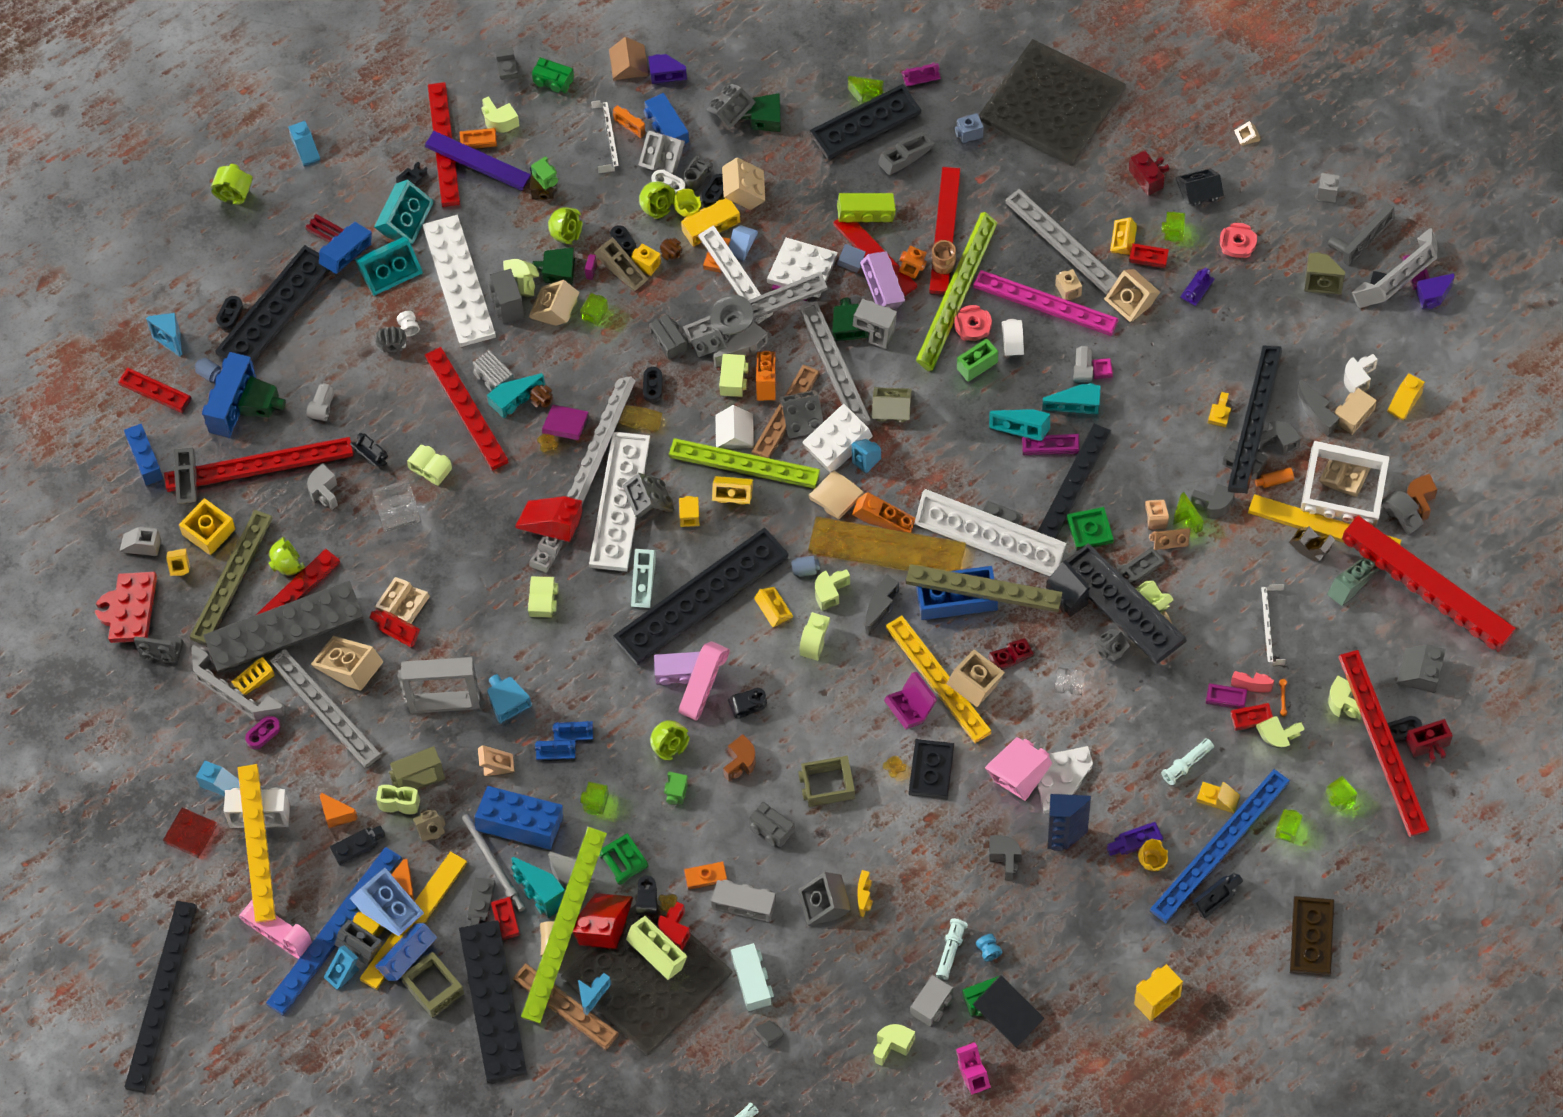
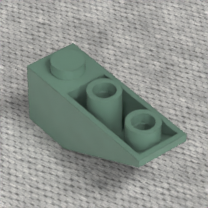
M1363 557L1335 578L1327 595L1343 606L1357 594L1379 568L1370 559Z

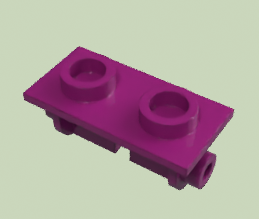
M934 62L922 67L906 68L905 71H902L906 87L941 79L938 71L940 70L939 64Z

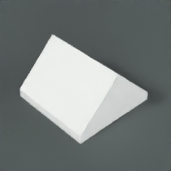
M732 405L715 415L716 447L723 449L754 448L753 413Z

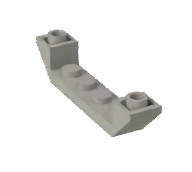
M1431 228L1417 238L1420 248L1375 285L1364 282L1352 292L1357 307L1362 308L1386 301L1437 259L1438 243Z
M195 645L191 647L193 672L197 681L255 721L262 720L266 716L278 718L285 715L284 704L279 699H273L267 695L258 705L252 699L247 700L238 689L233 690L230 688L225 680L221 678L218 680L207 669L211 664L209 652L203 647L198 648Z

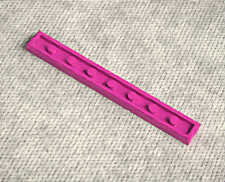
M980 270L973 284V288L1108 336H1112L1118 323V318L983 270Z

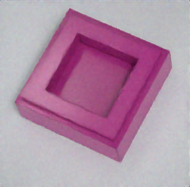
M1110 358L1092 360L1094 379L1113 378Z

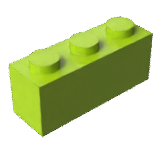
M839 193L837 201L839 222H893L896 211L894 194Z

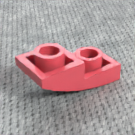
M1235 671L1231 679V686L1248 689L1250 692H1271L1274 685V680L1268 675L1257 672L1254 678H1251L1246 673Z

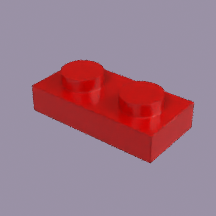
M1132 243L1129 263L1166 269L1169 249Z
M1269 703L1235 709L1230 712L1235 731L1254 728L1257 724L1273 717Z
M506 897L491 902L495 921L499 920L502 941L521 935L511 898Z

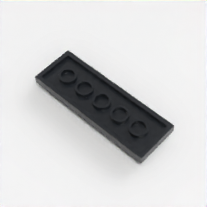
M901 84L811 129L810 135L827 160L921 114V108L904 84Z

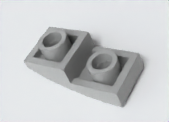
M544 536L539 542L538 550L531 558L529 566L547 573L558 555L564 540Z

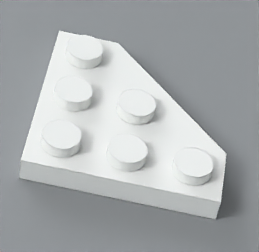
M1088 746L1049 755L1052 765L1037 784L1044 814L1049 813L1050 794H1075L1082 780L1093 767Z

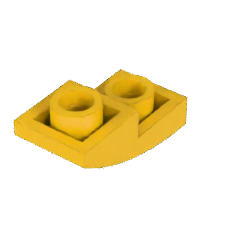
M865 870L861 871L858 882V910L861 917H864L866 911H870L873 900H870L869 892L872 880H870V872Z

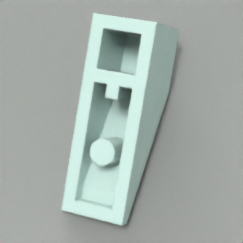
M635 549L631 607H651L656 550Z

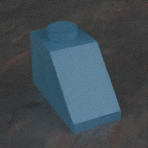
M306 121L289 126L292 142L303 166L319 161L320 156Z
M863 439L852 443V463L867 474L881 459V448L877 443Z
M204 761L196 775L199 787L225 796V790L240 788L238 778L223 767L208 761Z

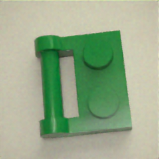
M628 833L603 847L599 855L601 859L605 860L615 875L618 885L625 883L629 878L649 867L648 862ZM615 851L627 869L626 871L621 872L611 857V852Z

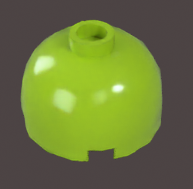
M661 181L649 182L644 186L639 195L641 209L655 219L663 218L671 211L669 210L671 204L674 205L675 190L667 183Z
M568 207L555 210L548 221L550 235L557 242L573 244V240L577 241L582 232L583 222L579 220L581 213L577 209Z
M282 537L272 545L269 551L271 559L269 565L274 572L278 570L282 575L290 576L305 568L303 562L299 564L297 559L300 555L289 540L285 541V537Z
M663 721L652 731L650 736L651 747L661 759L672 760V756L678 752V755H680L687 747L690 738L687 735L689 731L676 721Z

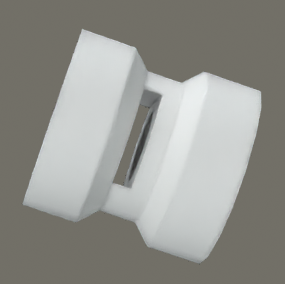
M404 311L397 316V322L401 329L405 330L406 337L413 336L420 330L418 323L415 322V314L412 311Z

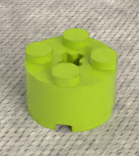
M238 165L221 166L217 169L211 185V192L221 201L227 202V200H232L235 205L242 204L247 197L253 177L240 170Z

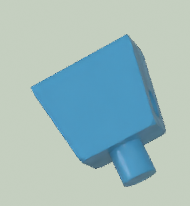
M498 674L490 677L489 682L492 687L487 689V693L499 724L532 706L529 695L512 677L504 680Z

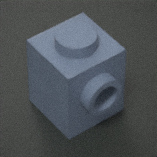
M978 113L957 119L955 133L957 137L961 138L962 143L983 138L984 127Z
M845 244L837 265L857 273L859 268L862 269L860 262L864 259L866 252Z

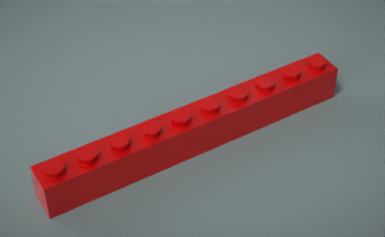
M1359 515L1345 529L1342 540L1347 546L1359 551L1361 556L1370 559L1379 569L1391 574L1394 580L1402 582L1411 592H1416L1426 603L1438 608L1440 613L1448 615L1458 626H1463L1472 636L1484 641L1490 649H1495L1499 652L1512 637L1515 631L1514 626Z

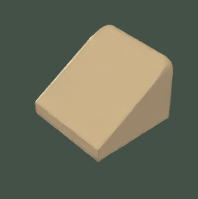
M1250 121L1235 130L1241 146L1261 140L1255 125Z

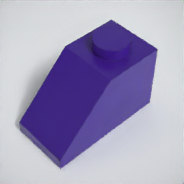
M667 54L648 56L652 84L687 80L686 66Z
M1454 273L1417 282L1416 293L1422 309H1433L1441 305L1453 286Z

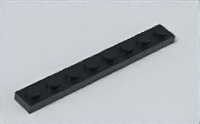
M1095 423L1093 424L1037 532L1055 539L1058 537L1067 519V514L1071 512L1111 435L1110 429Z

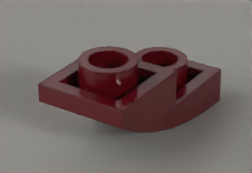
M1026 638L1008 643L1006 648L990 652L988 658L994 665L1004 670L1030 658L1034 653Z

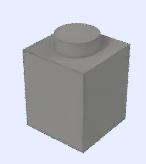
M1321 173L1317 200L1336 202L1339 175Z

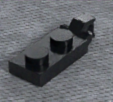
M381 825L373 829L369 827L331 845L330 849L337 863L341 865L375 848L374 845L378 843L377 840L385 837V832Z
M1232 873L1229 876H1224L1192 901L1200 917H1208L1235 895V888L1243 882L1240 875Z

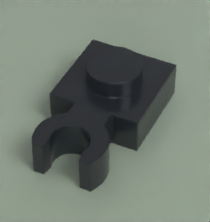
M417 162L413 170L407 168L398 175L396 183L409 180L417 186L422 182V177L427 174L428 168L425 167L423 170H419L420 163Z

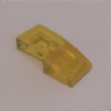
M625 405L619 423L635 429L640 426L657 432L662 413L647 408Z

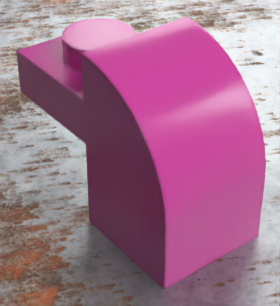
M974 1042L956 1049L959 1069L971 1095L991 1088L987 1071L981 1063L976 1043Z

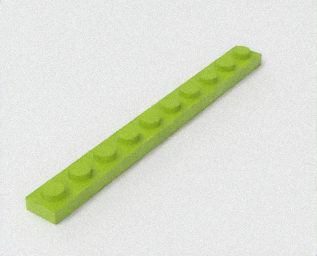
M987 212L981 213L916 358V362L927 371H933L955 317L960 310L998 223Z
M588 827L521 1018L538 1024L541 1023L607 835L605 832Z

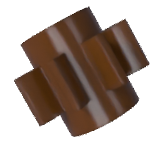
M671 238L665 239L660 245L661 257L667 261L669 259H678L682 253L681 242L676 238H673V240Z
M542 385L535 386L530 393L531 403L537 408L539 406L541 408L548 407L553 401L552 390L547 385L544 387Z

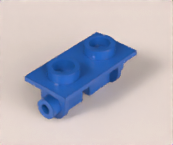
M593 721L554 723V741L593 740Z
M575 740L536 741V760L575 759Z

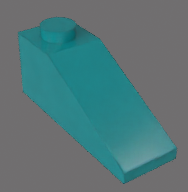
M1092 383L1081 384L1043 397L1042 410L1099 414L1101 385Z
M1034 409L994 410L989 412V428L1042 441L1050 430V413Z

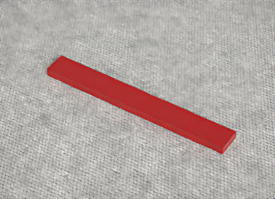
M942 167L934 244L941 240L953 243L960 168ZM932 267L929 294L945 295L949 286L950 273L940 274Z

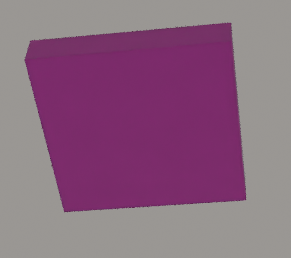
M552 405L542 427V433L579 440L589 417V412Z

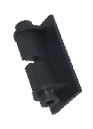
M359 433L357 435V442L350 443L355 448V451L363 455L371 465L375 467L387 465L385 461L388 457L387 452L378 444H374L372 448L374 441L367 434Z

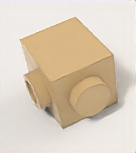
M1073 269L1062 271L1056 275L1055 285L1063 299L1070 301L1082 296V285Z

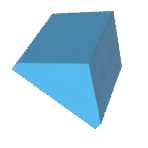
M175 313L148 316L146 320L152 338L180 357L182 355L181 331Z

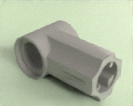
M1088 346L1076 348L1073 382L1092 383V349Z
M323 383L318 386L314 400L310 401L308 405L307 418L327 421L330 413V403L335 393V389L329 384Z

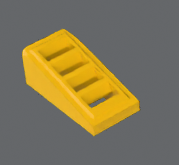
M261 657L231 682L245 696L275 677L264 657ZM254 673H257L259 677L256 678L254 676ZM250 677L253 682L250 683L247 678ZM243 681L247 687L243 688L240 682Z

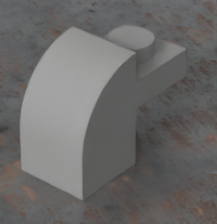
M322 464L310 474L307 485L310 497L314 503L319 500L323 506H328L333 510L338 504L336 497L330 490L337 485L335 475Z

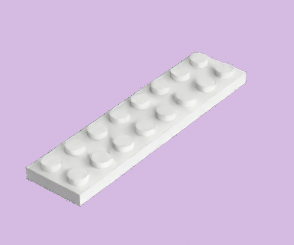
M458 215L422 224L460 347L496 338Z
M613 432L589 562L590 568L628 571L637 517H635L623 484L637 473H645L650 435Z
M927 489L922 492L914 523L925 529L1047 576H1051L1061 564L1067 544Z

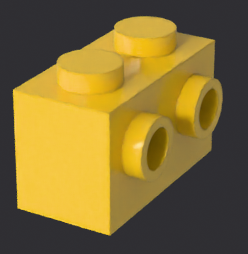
M715 476L712 501L719 503L734 502L740 505L750 504L753 492V479Z

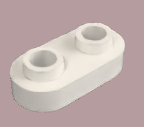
M657 170L652 174V182L662 180L673 189L679 188L675 190V194L677 191L685 189V182L681 178L665 170Z

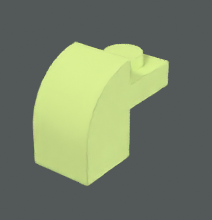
M489 96L482 99L483 107L481 109L488 129L495 128L496 132L504 133L520 126L518 115L510 103L496 109Z
M519 259L503 261L504 270L512 269L515 281L518 282L520 295L525 297L534 296L535 284L533 278L539 277L537 268L532 263Z
M847 569L837 571L832 576H829L827 571H824L817 577L815 597L821 611L839 604L837 590L850 585V574Z
M1145 581L1135 588L1160 613L1170 607L1169 603L1173 601L1170 594L1161 593L1154 581Z
M811 613L802 633L799 649L800 656L819 660L824 647V636L830 623V617Z
M1337 676L1331 686L1328 699L1331 711L1338 717H1340L1343 711L1349 717L1361 720L1362 716L1357 703L1351 698L1353 693L1348 681Z
M1277 716L1256 725L1262 739L1274 747L1289 746L1290 743L1287 738L1289 737L1292 740L1301 735L1300 731L1305 730L1302 722L1283 729Z
M898 1024L882 1028L877 1034L878 1044L873 1052L875 1063L883 1066L891 1049L906 1056L915 1041V1031Z

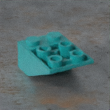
M512 857L513 866H511V869L514 872L513 877L519 885L522 883L525 887L524 892L530 900L534 899L536 902L535 907L541 915L544 913L547 918L556 914L565 890L555 876L516 857Z

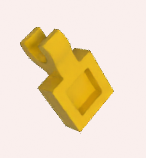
M1221 392L1219 404H1212L1208 419L1209 424L1221 427L1227 426L1231 408L1226 407L1229 393Z

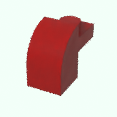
M676 902L674 907H670L667 918L660 915L658 926L659 930L682 951L690 937V929L679 924L685 914L684 904Z

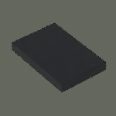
M915 739L908 795L948 799L954 743Z
M1002 975L972 1004L1015 1048L1044 1019Z

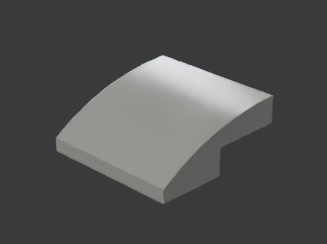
M648 130L638 165L656 171L665 170L676 175L685 141Z

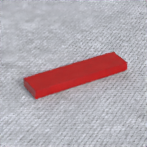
M130 368L125 370L118 381L120 386L180 413L184 412L192 400L190 395Z

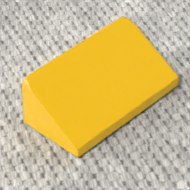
M1131 217L1115 220L1111 253L1130 255L1132 243H1135L1137 223Z
M775 587L758 591L755 601L772 627L793 618L792 613Z

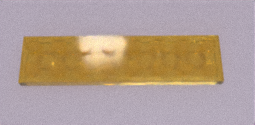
M816 517L808 553L907 571L910 564L955 571L961 570L966 543Z

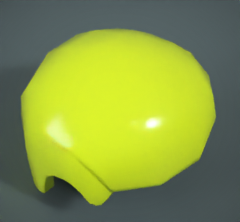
M681 189L675 194L674 208L683 217L692 216L701 210V199L694 194L692 189Z

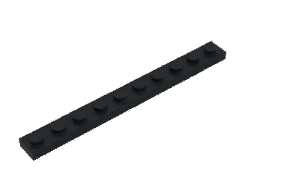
M1263 345L1228 484V492L1248 493L1282 354L1281 346Z
M176 901L124 1087L126 1090L146 1092L195 917L197 905L194 903Z

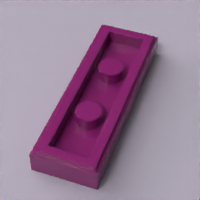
M1079 434L1046 435L1042 441L1022 436L1023 455L1078 454L1080 451Z

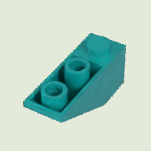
M540 373L501 383L487 394L488 404L503 418L512 414L520 404L529 400L530 393L535 386L542 385L544 387V375Z

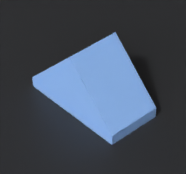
M742 225L733 229L729 249L736 259L744 262L758 234L757 230Z

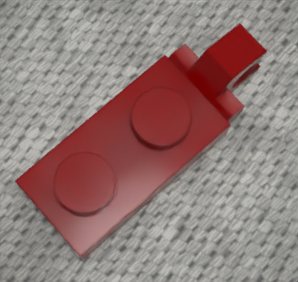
M377 609L371 611L369 617L378 623L377 626L380 631L409 647L415 645L421 629L385 610L383 612Z

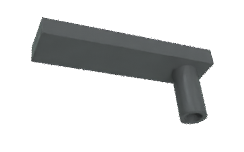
M1387 204L1350 244L1332 236L1328 241V246L1343 253L1344 263L1350 266L1395 219L1394 206Z

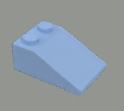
M386 868L382 869L350 897L364 915L397 936L401 935L424 914Z

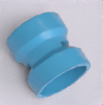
M987 934L976 941L978 949L982 951L984 961H992L1002 954L1000 946L996 944L994 934Z

